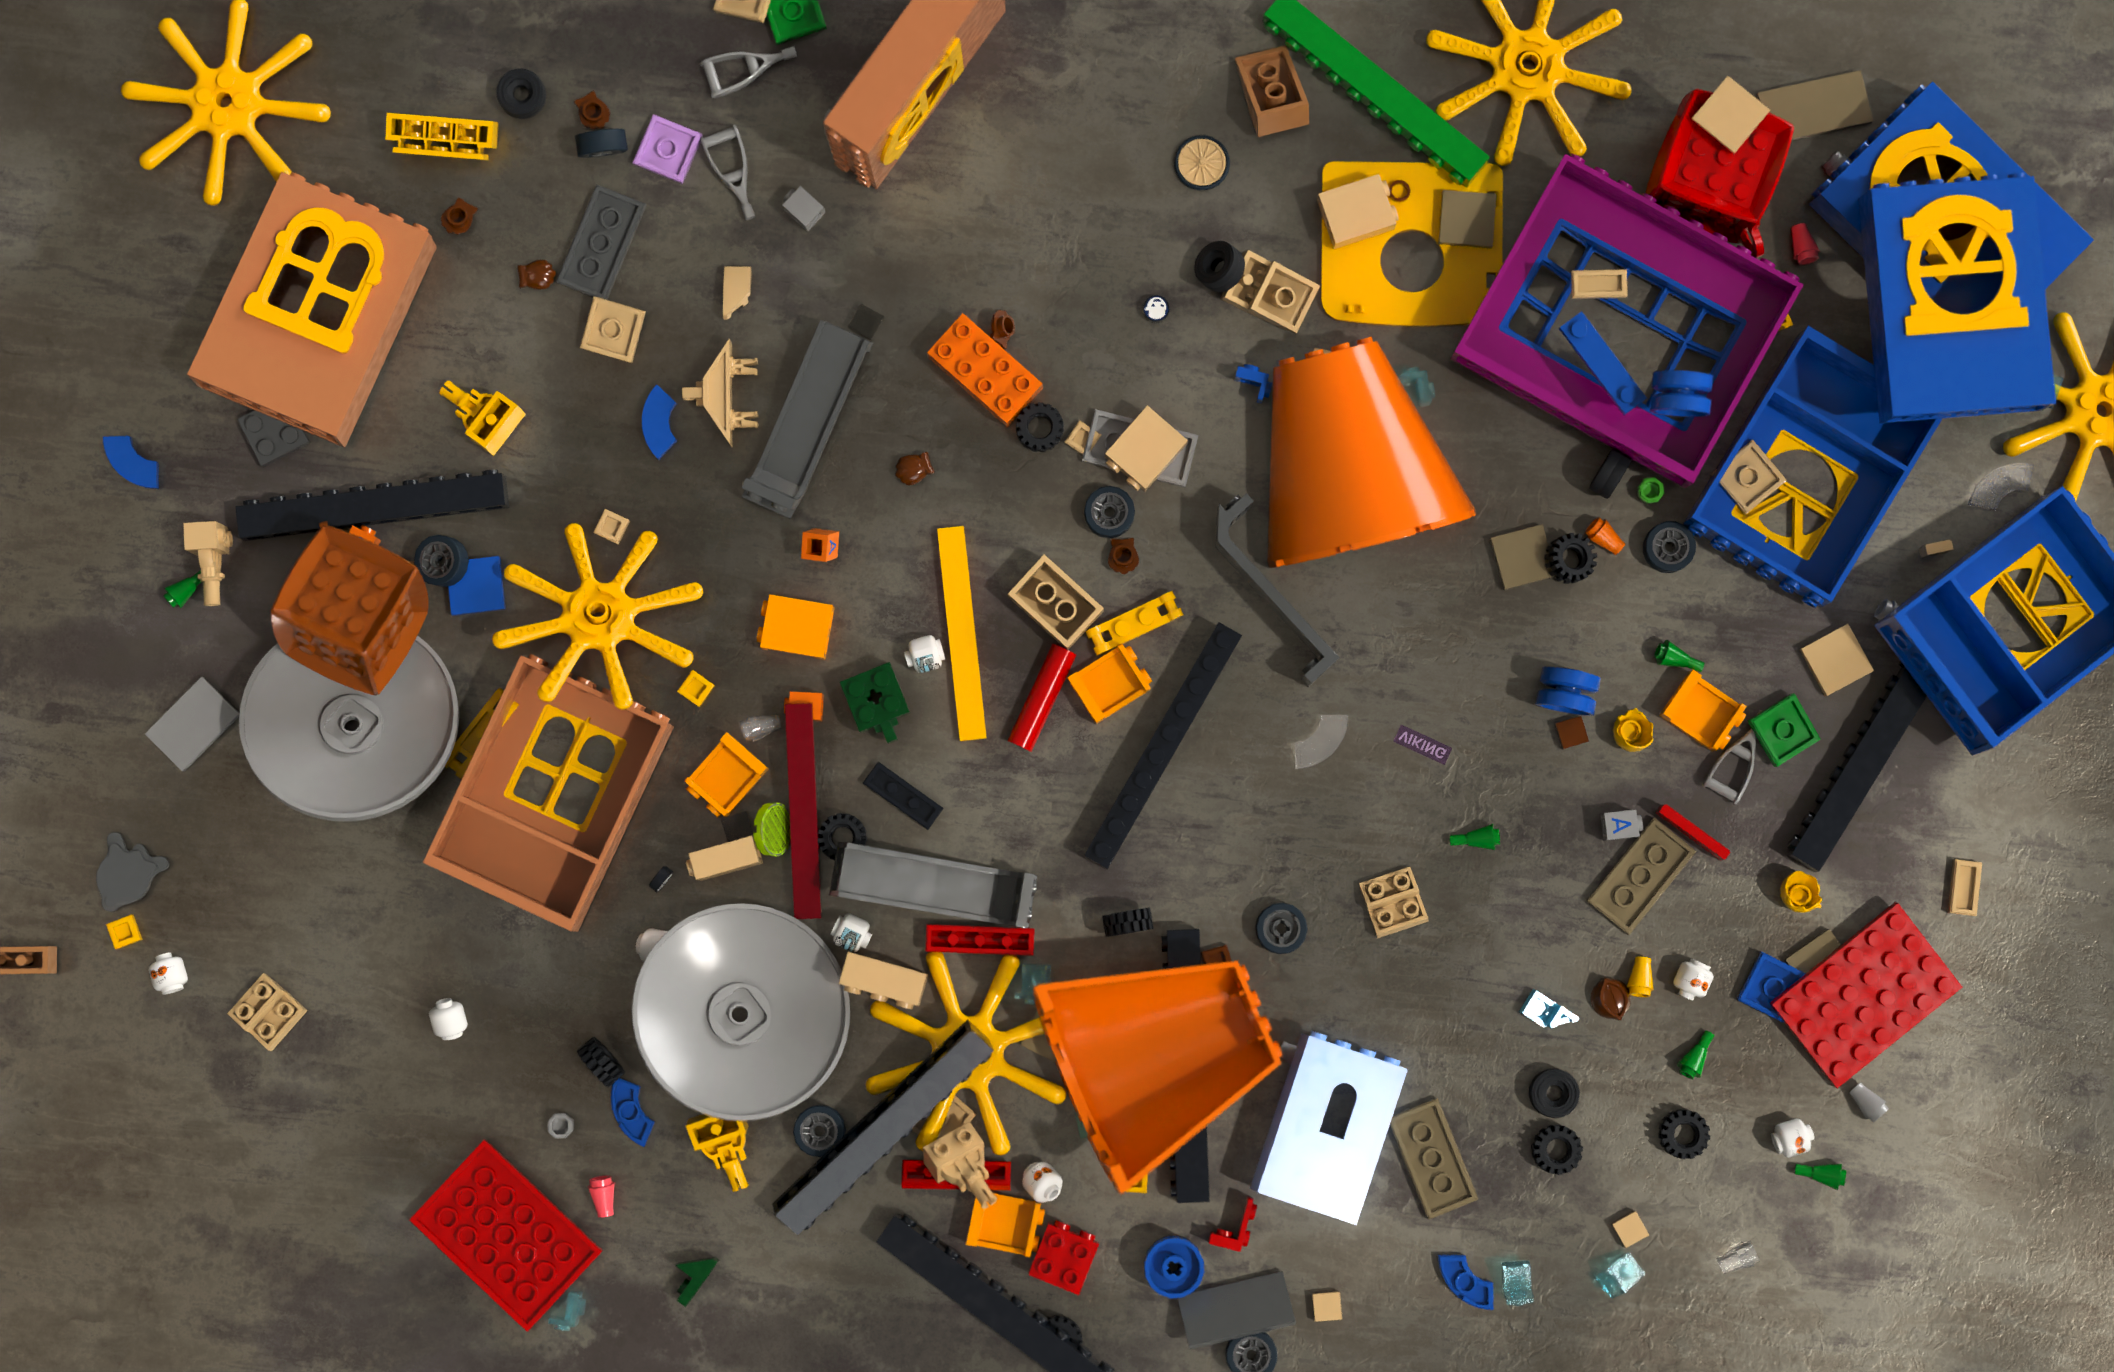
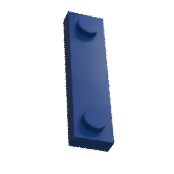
M1582 311L1559 328L1623 415L1647 399Z

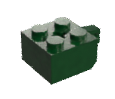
M885 663L841 681L840 685L859 732L864 733L875 729L876 734L883 731L888 744L897 741L898 739L893 727L899 725L898 718L911 713L891 663ZM874 691L883 696L879 698L880 703L877 705L873 701H868L872 697L871 693Z

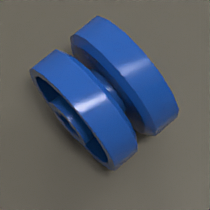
M1684 370L1653 372L1652 388L1663 393L1655 394L1651 397L1650 412L1678 417L1710 416L1711 400L1700 395L1712 391L1713 376L1706 373Z
M1542 667L1540 681L1544 685L1556 689L1539 690L1535 703L1537 706L1564 713L1594 716L1597 702L1592 697L1582 695L1581 693L1594 694L1599 692L1600 677L1570 668Z
M1178 1235L1165 1236L1155 1241L1147 1250L1144 1259V1272L1150 1287L1159 1295L1168 1298H1183L1193 1293L1201 1284L1204 1275V1260L1197 1246L1189 1239ZM1171 1261L1179 1264V1268L1176 1271L1169 1269Z

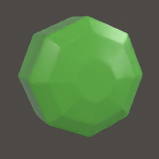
M1655 477L1643 479L1637 487L1638 498L1645 504L1657 503L1664 495L1663 483Z

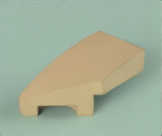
M724 267V320H728L731 317V313L740 306L744 307L748 304V297L751 294V267Z

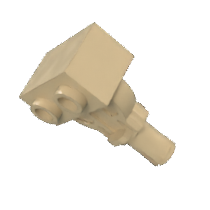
M217 521L183 523L184 549L199 558L201 574H198V579H200V582H203L204 605L219 606L220 581L225 578V574L221 573L222 554H229V547L233 546L232 532L228 531V527Z
M970 1122L923 1147L924 1164L937 1183L946 1180L957 1185L962 1192L966 1191V1189L971 1191L983 1209L988 1208L987 1202L991 1206L997 1201V1197L984 1181L989 1177V1172L984 1167V1141Z

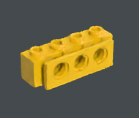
M387 113L385 140L398 141V147H393L394 153L488 160V155L484 154V148L497 149L498 122ZM406 139L424 140L425 146L404 143ZM432 141L451 142V148L431 146ZM459 143L477 144L478 150L457 148V146H459Z

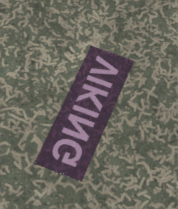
M1403 725L1400 726L1393 741L1444 765L1452 750L1451 747Z

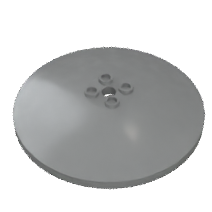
M419 636L416 637L407 656L380 694L376 696L347 687L318 674L286 655L277 643L261 659L251 674L243 692L239 713V732L242 747L247 761L260 783L280 802L300 813L318 819L346 822L366 820L388 814L405 806L423 793L436 780L450 758L456 742L459 725L458 700L452 678L438 654ZM350 720L359 722V727L354 731L345 729V724Z
M743 903L715 906L687 917L670 929L656 943L640 970L632 1001V1026L639 1053L645 1066L657 1083L675 1100L700 1114L727 1121H755L782 1114L796 1107L816 1092L828 1079L842 1055L850 1023L849 994L847 991H844L845 985L839 984L842 970L829 947L813 930L798 919L782 911L761 905ZM735 1008L744 1009L747 1013L746 1020L743 1022L735 1021L732 1017V1011Z

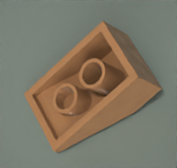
M1286 45L1235 58L1249 113L1258 137L1309 124V103Z

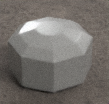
M555 1113L547 1121L548 1132L555 1139L567 1138L574 1131V1119L567 1113Z

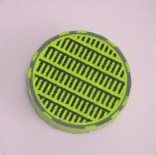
M778 802L764 804L758 810L754 819V825H757V833L753 835L754 841L762 854L777 857L783 855L791 843L790 811L785 805Z

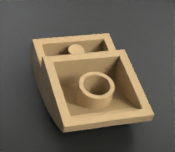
M1250 250L1244 251L1242 253L1245 260L1243 276L1233 288L1223 292L1220 299L1257 318L1296 334L1320 285L1275 261L1270 262Z

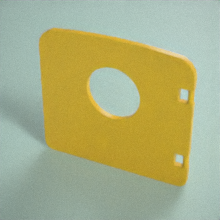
M1337 161L1327 163L1322 171V192L1379 174L1382 181L1386 180L1389 188L1394 181H1405L1410 187V195L1404 202H1395L1390 196H1387L1390 206H1395L1399 217L1394 230L1333 249L1322 217L1321 303L1325 313L1336 321L1373 325L1450 326L1470 324L1489 288H1486V275L1495 274L1496 277L1503 265V172L1500 166L1497 164H1487L1470 185L1466 187L1463 184L1458 185L1453 182L1449 177L1450 173L1442 167L1440 169L1435 167L1431 163ZM1397 184L1392 188V194L1396 198H1403L1407 195V189L1404 185ZM1443 190L1496 193L1493 247L1491 249L1438 244ZM1419 231L1430 236L1440 247L1443 255V269L1439 279L1431 287L1419 292H1406L1397 289L1385 278L1380 265L1381 252L1386 242L1398 233Z

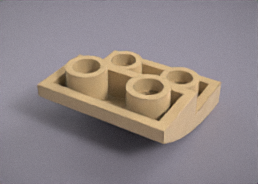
M1411 867L1359 883L1377 938L1428 922V916L1419 895V889Z
M263 973L227 1014L245 1031L251 1033L267 1050L273 1051L308 1010L272 978Z

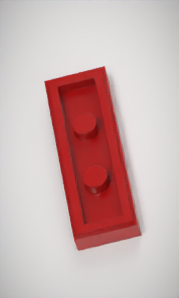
M1667 804L1660 805L1655 813L1718 860H1725L1730 854L1729 849Z

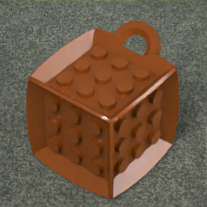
M327 521L319 523L320 530L311 539L291 568L273 603L270 614L273 633L283 652L295 661L337 683L376 696L385 688L402 664L423 625L429 606L427 588L420 571L413 564L371 541L330 527Z

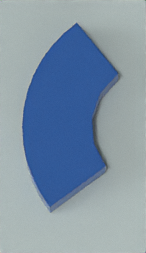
M656 384L648 395L643 407L642 430L649 449L660 460L677 442L671 433L669 423L671 412L677 403Z
M131 436L103 437L107 458L113 468L123 478L144 488L159 489V463L141 457L134 448Z
M619 1078L612 1084L611 1106L621 1130L632 1141L645 1147L655 1121L649 1118L641 1108L639 1100L641 1086Z
M1437 1255L1441 1275L1447 1286L1457 1297L1474 1307L1494 1310L1493 1282L1481 1280L1475 1276L1467 1265L1466 1255Z

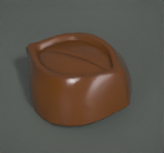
M1604 977L1594 986L1590 1000L1593 1009L1600 1016L1620 1021L1629 1009L1631 995H1629V989L1622 981Z

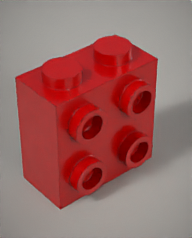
M1055 1220L1054 1224L1048 1222L1028 1275L1079 1295L1099 1242L1095 1241L1096 1236L1089 1232L1081 1230L1077 1234L1070 1231L1071 1226L1059 1220Z

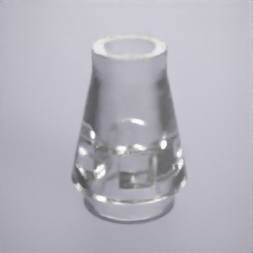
M777 714L746 717V720L740 721L745 742L752 740L754 743L781 729Z
M1742 1241L1725 1255L1718 1258L1717 1261L1722 1272L1725 1274L1730 1271L1755 1266L1754 1263L1760 1261L1751 1241L1746 1243Z

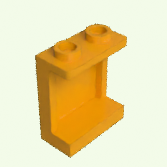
M769 594L768 601H763L761 616H765L764 627L759 626L757 633V642L761 643L760 648L825 660L834 606Z
M1121 643L1095 662L1067 677V680L1096 724L1151 690L1149 684L1152 680L1144 668L1142 670L1138 669L1134 662L1138 658L1130 646L1125 648Z
M1693 669L1687 673L1659 716L1710 751H1716L1718 748L1723 750L1731 739V736L1728 735L1733 726L1738 727L1746 717L1743 711L1747 706L1743 703H1737L1701 678V674Z
M726 732L720 739L721 742L692 775L684 780L689 785L686 790L696 799L702 796L709 802L706 808L717 817L720 814L727 817L769 770L767 766Z
M992 1192L997 1197V1201L991 1206L987 1202L988 1208L983 1209L975 1197L966 1245L1025 1255V1257H1030L1031 1251L1037 1252L1040 1236L1035 1235L1036 1226L1042 1225L1045 1209H1040L1041 1202Z

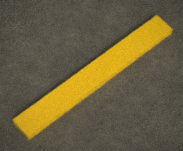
M964 526L939 528L937 533L960 742L987 739Z

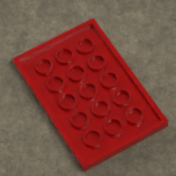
M1894 902L1772 1000L1770 1005L1831 1084L1838 1089L1963 987L1899 903Z
M486 1139L479 1144L409 1219L527 1332L603 1252L591 1238Z

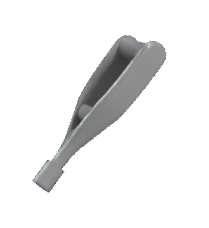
M794 46L781 50L782 52L777 54L731 52L701 61L700 65L704 68L712 92L710 96L712 98H719L736 92L752 83L777 61L797 57ZM745 58L751 76L733 86L721 89L714 63ZM757 59L764 61L760 68Z
M733 125L732 128L705 138L702 136L700 140L712 168L723 183L740 200L745 219L755 218L752 205L749 204L747 199V157L737 126ZM737 137L743 158V168L722 175L713 162L708 147ZM742 180L741 185L739 187H736L732 184L734 182Z
M1752 728L1720 755L1702 784L1704 788L1712 789L1733 801L1735 805L1740 801L1745 792L1754 768L1757 737ZM1743 742H1748L1750 750L1743 747L1740 744ZM1729 752L1749 761L1747 773L1739 792L1712 778L1717 767Z

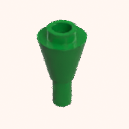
M201 570L191 578L188 577L164 588L167 593L163 597L173 608L178 606L181 609L198 588L197 586L202 583L198 579V574H201Z
M1665 640L1663 644L1659 643L1654 653V657L1657 658V665L1688 667L1698 672H1701L1705 665L1704 662L1689 657L1687 653L1669 640Z
M1493 824L1467 832V834L1450 835V845H1468L1496 850L1495 845H1500L1499 829H1494Z
M1705 1030L1698 1044L1677 1063V1066L1680 1068L1679 1072L1689 1079H1694V1077L1701 1078L1707 1049L1715 1036L1713 1033Z
M1796 1164L1795 1175L1811 1177L1813 1180L1837 1191L1839 1185L1844 1186L1847 1170L1842 1169V1164L1815 1165L1814 1167Z

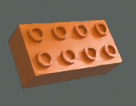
M963 313L927 352L928 358L1007 428L1043 389L1042 382Z

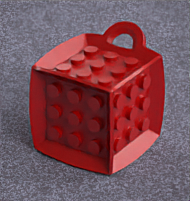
M1695 89L1684 96L1678 107L1677 114L1665 136L1653 166L1646 194L1654 197L1657 200L1656 204L1664 208L1670 206L1680 212L1679 216L1685 220L1693 219L1704 225L1703 229L1711 234L1713 232L1720 233L1728 239L1727 242L1741 243L1743 247L1752 252L1751 256L1759 258L1764 255V245L1758 230L1760 220L1770 202L1784 167L1794 126L1786 120L1768 113L1733 154L1692 120L1713 94V92ZM1747 230L1749 231L1752 241L1750 240L1747 234Z

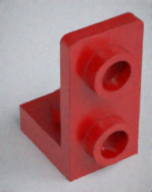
M1247 1196L1237 1238L1232 1237L1233 1232L1217 1228L1216 1233L1210 1231L1208 1243L1241 1252L1242 1246L1247 1247L1251 1232L1246 1230L1248 1220H1254L1257 1204H1253L1254 1198Z

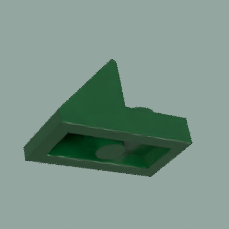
M718 1258L692 1260L675 1265L692 1278L691 1281L686 1278L677 1290L680 1294L677 1301L686 1307L720 1261Z

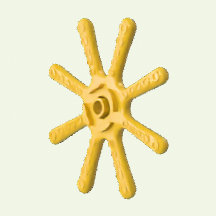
M232 0L230 3L225 58L221 66L217 68H209L205 65L172 18H164L159 22V32L195 73L196 83L192 88L183 90L133 81H126L121 86V94L125 99L183 103L191 109V117L185 124L140 155L139 163L142 168L146 170L155 168L199 131H207L211 134L213 143L203 191L204 202L211 206L219 204L222 198L226 146L228 140L234 135H241L248 141L276 182L281 172L288 175L291 174L292 171L256 130L255 120L259 115L273 114L315 122H326L331 115L330 108L325 104L267 100L260 94V86L265 80L310 50L312 40L308 35L299 34L256 70L243 72L240 69L238 61L248 13V3L245 0ZM225 97H231L230 105L221 107V101Z
M1481 0L1502 32L1503 40L1499 46L1488 47L1438 30H1432L1427 34L1426 42L1429 47L1490 62L1494 69L1490 79L1440 103L1436 107L1435 113L1445 121L1453 118L1495 91H1505L1510 95L1511 105L1494 154L1495 162L1501 166L1509 165L1513 159L1524 106L1530 100H1538L1545 106L1570 155L1575 154L1580 157L1585 154L1587 149L1585 142L1555 97L1554 93L1557 85L1569 83L1619 100H1625L1631 95L1632 89L1627 82L1572 70L1564 63L1566 52L1621 24L1622 16L1616 9L1604 12L1564 38L1555 40L1550 38L1546 32V26L1555 0H1538L1533 24L1527 30H1519L1513 25L1501 0ZM1526 59L1532 60L1535 64V69H1526L1522 61Z
M2061 312L2055 315L2053 324L2079 376V382L2074 388L2069 389L2054 383L2056 400L2061 401L2065 405L2066 415L2057 422L2007 439L2003 444V450L2007 456L2015 457L2068 432L2076 434L2080 439V448L2062 485L2072 493L2076 502L2095 448L2106 446L2110 448L2114 455V361L2111 370L2107 374H2096L2090 366L2072 317L2066 312ZM2098 404L2105 407V417L2097 413Z
M571 523L566 526L564 533L581 580L580 587L573 592H567L517 564L508 565L504 570L506 580L558 603L562 607V614L553 620L497 631L493 634L492 643L498 649H505L556 633L567 634L571 638V644L538 688L537 696L543 702L553 701L580 655L585 650L594 648L602 653L615 707L620 710H626L632 705L633 699L616 653V645L623 640H632L680 667H688L693 661V654L690 650L638 628L634 623V618L637 614L644 611L696 601L702 597L703 588L699 583L692 582L641 598H630L626 595L625 588L656 546L658 541L657 535L652 531L642 532L615 578L611 582L601 583L595 579L583 528L577 523ZM598 612L603 613V615L600 617L592 616L593 614Z
M928 952L926 962L947 1013L945 1025L940 1028H933L894 1006L879 1000L872 1003L870 1007L871 1016L927 1040L932 1046V1052L968 1019L990 1040L994 1051L987 1062L979 1064L965 1082L959 1083L945 1101H940L933 1108L916 1138V1146L919 1150L923 1151L924 1146L937 1140L955 1094L960 1089L967 1088L976 1095L993 1153L1005 1155L1010 1150V1143L988 1089L992 1078L1002 1076L1053 1104H1061L1066 1099V1090L1062 1086L1010 1065L1004 1059V1050L1008 1045L1044 1034L1039 1017L1007 1031H998L992 1025L993 1014L1020 965V960L1016 955H1004L980 1011L974 1016H967L960 1010L944 954L942 952ZM923 1061L868 1078L865 1085L866 1090L871 1095H878L895 1088Z

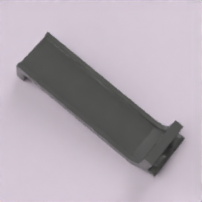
M820 320L757 468L751 477L745 479L742 488L745 489L742 495L743 498L789 519L792 517L807 490L866 352H870L874 342L832 323Z
M1247 493L1242 498L1237 495L1226 505L1225 509L1220 504L1218 506L1215 548L1317 657L1302 670L1305 675L1301 680L1309 687L1340 657L1230 539L1229 528L1252 507L1254 502Z
M838 842L829 895L1029 928V922L1032 917L1033 898L1037 887V875Z

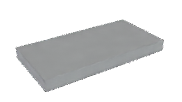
M1095 409L1082 462L1109 468L1106 465L1105 453L1135 419ZM1177 430L1188 440L1187 445L1156 480L1185 488L1199 435ZM1097 431L1101 434V437L1090 451L1094 433Z

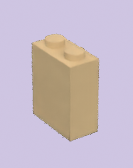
M1379 174L1318 194L1317 202L1333 249L1395 229L1396 221L1399 220L1398 213L1394 205L1390 206L1387 198L1390 195L1386 180H1381Z
M1147 405L1105 453L1106 465L1115 473L1121 471L1128 477L1126 482L1136 491L1141 488L1146 492L1187 445L1188 440Z
M753 836L689 853L690 860L686 861L689 875L699 881L763 864L761 853L756 846Z

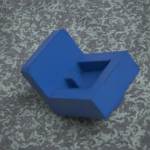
M1244 364V367L1238 366L1234 381L1260 387L1257 403H1262L1263 397L1269 398L1272 382H1268L1269 374L1259 372L1260 368L1253 365Z

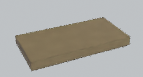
M1861 70L1758 92L1756 94L1757 100L1770 109L1769 113L1793 124L1792 140L1873 122Z
M1655 817L1651 819L1639 834L1640 836L1635 839L1586 900L1627 935L1631 934L1696 853V850Z
M1438 1098L1392 1116L1389 1125L1428 1220L1479 1200Z

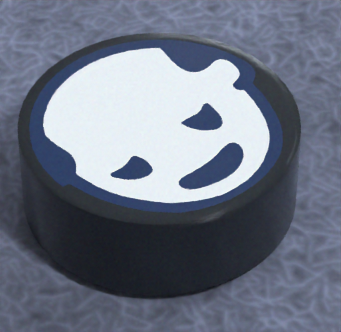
M1153 295L1145 300L1143 314L1148 321L1160 323L1168 317L1170 307L1164 297Z
M663 866L651 880L649 887L656 893L659 892L674 872L667 866Z

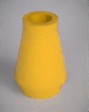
M1635 957L1634 966L1627 984L1629 995L1647 998L1651 996V991H1654L1651 958Z

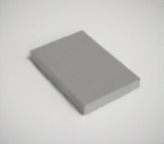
M201 677L145 735L181 771L185 772L236 721L240 712L204 677Z

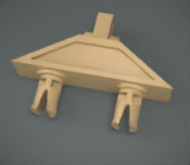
M729 339L703 377V381H697L696 387L682 388V398L685 401H696V406H704L732 447V430L734 428H758L757 421L746 420L758 418V411L734 412V409H732V378H734V375H758L756 368L747 367L758 365V359H734L732 356V342Z

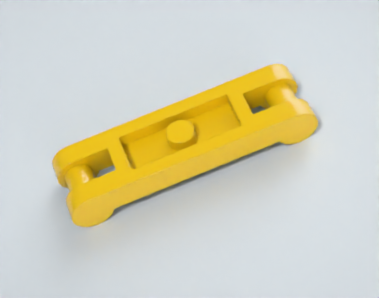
M1173 591L1085 631L1088 638H1092L1095 645L1093 649L1096 655H1101L1116 648L1121 643H1127L1182 617L1184 614L1181 608H1177L1174 601L1176 597ZM1162 605H1165L1168 614L1161 616L1157 609ZM1109 631L1112 638L1108 642H1105L1102 637V633Z
M501 687L495 691L455 742L451 756L445 765V768L450 767L456 772L455 775L461 780L495 711L494 708L498 705L504 692ZM513 702L503 725L519 706L517 702ZM460 752L467 757L463 764L456 759Z

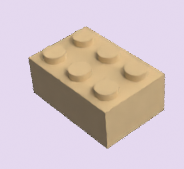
M1043 555L1008 593V597L1067 650L1073 646L1104 612V608L1046 555Z
M848 952L839 984L845 985L844 991L861 995L862 990L871 993L870 998L887 1002V999L891 998L897 1000V1006L913 1009L914 1005L919 1006L929 974Z

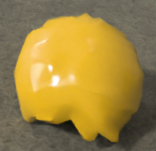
M1637 708L1628 710L1624 715H1619L1614 722L1613 737L1616 744L1623 750L1637 752L1651 745L1653 741V723L1649 722L1646 716L1643 715V712L1638 711Z
M1795 871L1784 879L1780 888V896L1783 903L1794 912L1805 913L1821 908L1820 885H1818L1817 879L1814 876L1805 874L1802 871Z

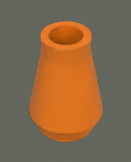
M1597 517L1585 531L1590 541L1607 549L1614 555H1617L1626 544L1621 540L1606 519L1602 520L1600 517Z

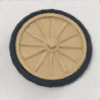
M1197 135L1185 140L1177 149L1174 157V168L1178 178L1186 186L1196 190H1208L1218 186L1226 178L1230 167V158L1225 146L1219 140L1206 135Z

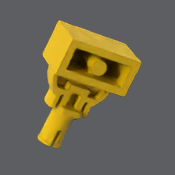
M447 381L444 385L453 393H450L443 387H441L439 392L441 396H444L466 413L465 415L458 409L455 411L456 416L463 421L466 429L465 434L492 456L497 453L526 415L517 404L498 391L492 395L481 394L472 389L470 392L478 398L476 400L451 381Z
M703 1114L688 1119L686 1128L694 1150L701 1149L708 1158L713 1160L716 1169H720L721 1166L724 1168L733 1192L739 1191L740 1187L741 1189L748 1187L749 1184L746 1181L740 1164V1159L743 1161L747 1158L743 1149L748 1129L747 1121H727Z

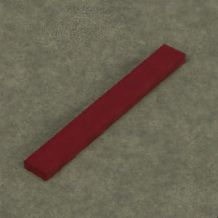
M813 703L785 704L794 918L817 919L822 918Z

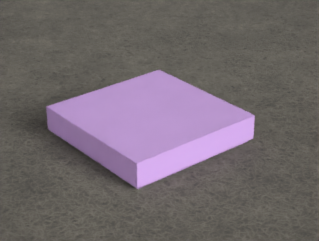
M653 114L633 164L683 184L701 142L700 138L703 135Z

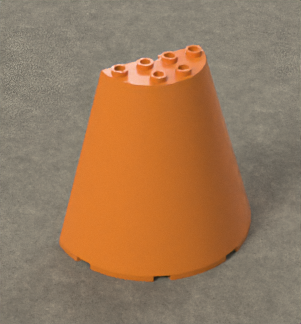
M1372 337L1357 340V346L1350 347L1349 342L1330 347L1331 352L1324 354L1323 349L1304 354L1305 359L1296 362L1294 357L1279 360V366L1273 368L1267 559L1269 568L1297 564L1349 550L1353 551L1476 516L1472 502L1377 341L1373 342Z
M1238 961L1040 984L1033 987L1038 1016L1048 1045L1051 1046L1053 1055H1055L1057 1060L1055 1063L1080 1122L1082 1121L1085 1131L1088 1134L1087 1138L1110 1182L1113 1181V1185L1118 1193L1121 1194L1128 1191L1281 1064L1279 1059L1282 1057L1281 1049L1276 1041L1272 1042L1268 1032L1272 1030L1266 1016L1260 1017L1257 1007L1261 1005L1255 990L1250 991L1247 981L1250 980L1249 974L1245 966H1240Z

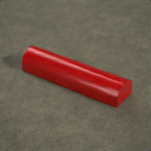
M1052 644L1011 731L1008 742L1032 753L1077 656L1075 653Z
M926 924L925 952L1034 956L1035 928Z
M902 1160V1189L960 1190L957 1185L946 1180L937 1183L925 1166L924 1160ZM985 1161L984 1167L989 1172V1177L984 1181L990 1190H1010L1011 1162Z

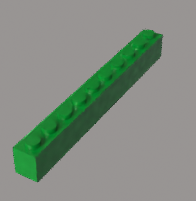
M1276 0L1264 13L1263 23L1269 33L1274 36L1278 34L1285 40V45L1294 52L1299 51L1303 54L1310 66L1315 69L1319 67L1326 73L1325 76L1334 85L1340 84L1347 90L1346 94L1355 102L1361 101L1366 105L1367 111L1377 119L1380 117L1387 122V127L1394 134H1401L1408 139L1407 143L1417 152L1422 151L1429 156L1428 160L1432 165L1439 169L1442 167L1450 173L1449 177L1453 182L1468 187L1487 165L1490 158L1489 155L1297 0Z

